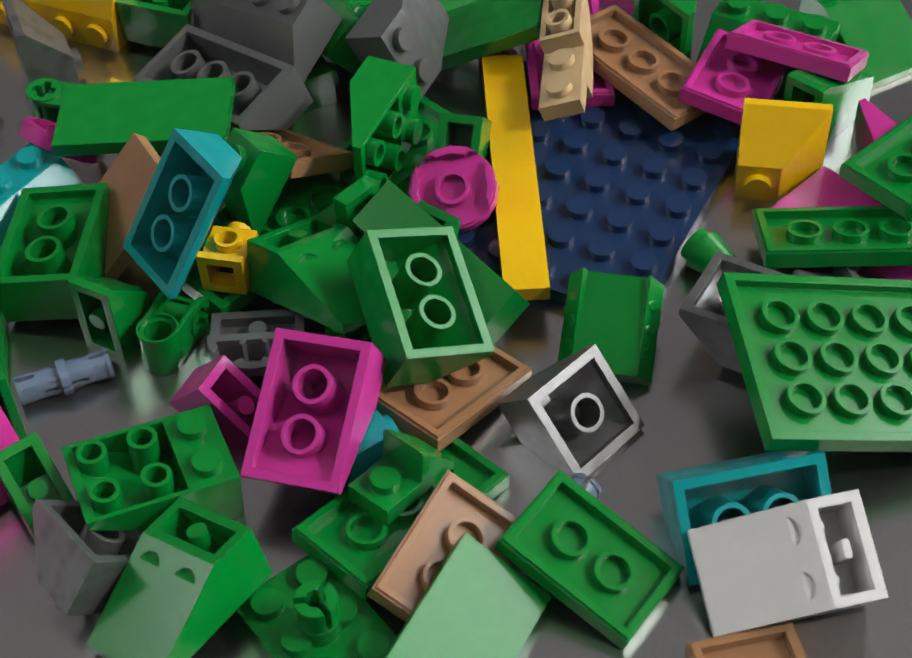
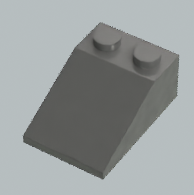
M373 0L347 34L345 40L361 64L367 56H373L416 67L417 86L421 88L420 99H422L441 71L449 16L439 0Z

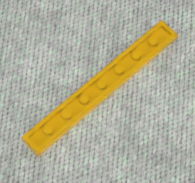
M523 55L482 57L486 116L488 120L492 121L489 138L490 159L499 187L495 214L501 278L525 300L550 299V280Z

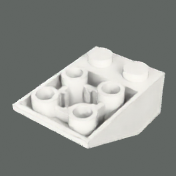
M859 489L806 499L687 531L713 637L857 608L889 598Z

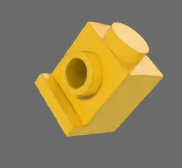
M231 222L227 227L213 225L203 251H199L196 256L203 290L247 295L250 288L247 240L257 237V230H251L248 225L242 222ZM221 267L233 268L234 273L219 271Z

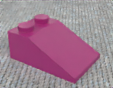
M276 328L240 476L341 495L375 411L387 358L372 342Z

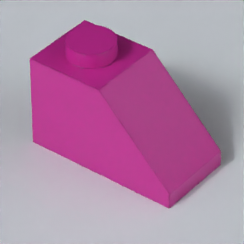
M222 355L194 369L169 404L179 413L210 404L226 444L246 452L261 390L225 355Z

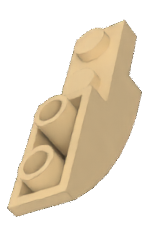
M543 0L539 43L544 52L539 111L543 120L549 121L585 113L586 99L593 97V47L588 0Z

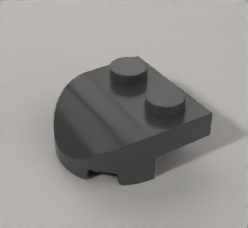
M290 309L212 313L210 335H206L210 359L212 361L225 355L247 377L264 376L276 328L306 332V318L301 317L299 313Z

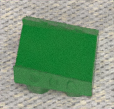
M584 267L570 273L558 362L589 345L596 344L618 382L650 385L654 370L658 330L661 322L664 285L651 275L643 278L588 271Z

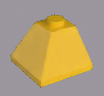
M744 98L735 165L734 198L779 201L823 167L833 104Z

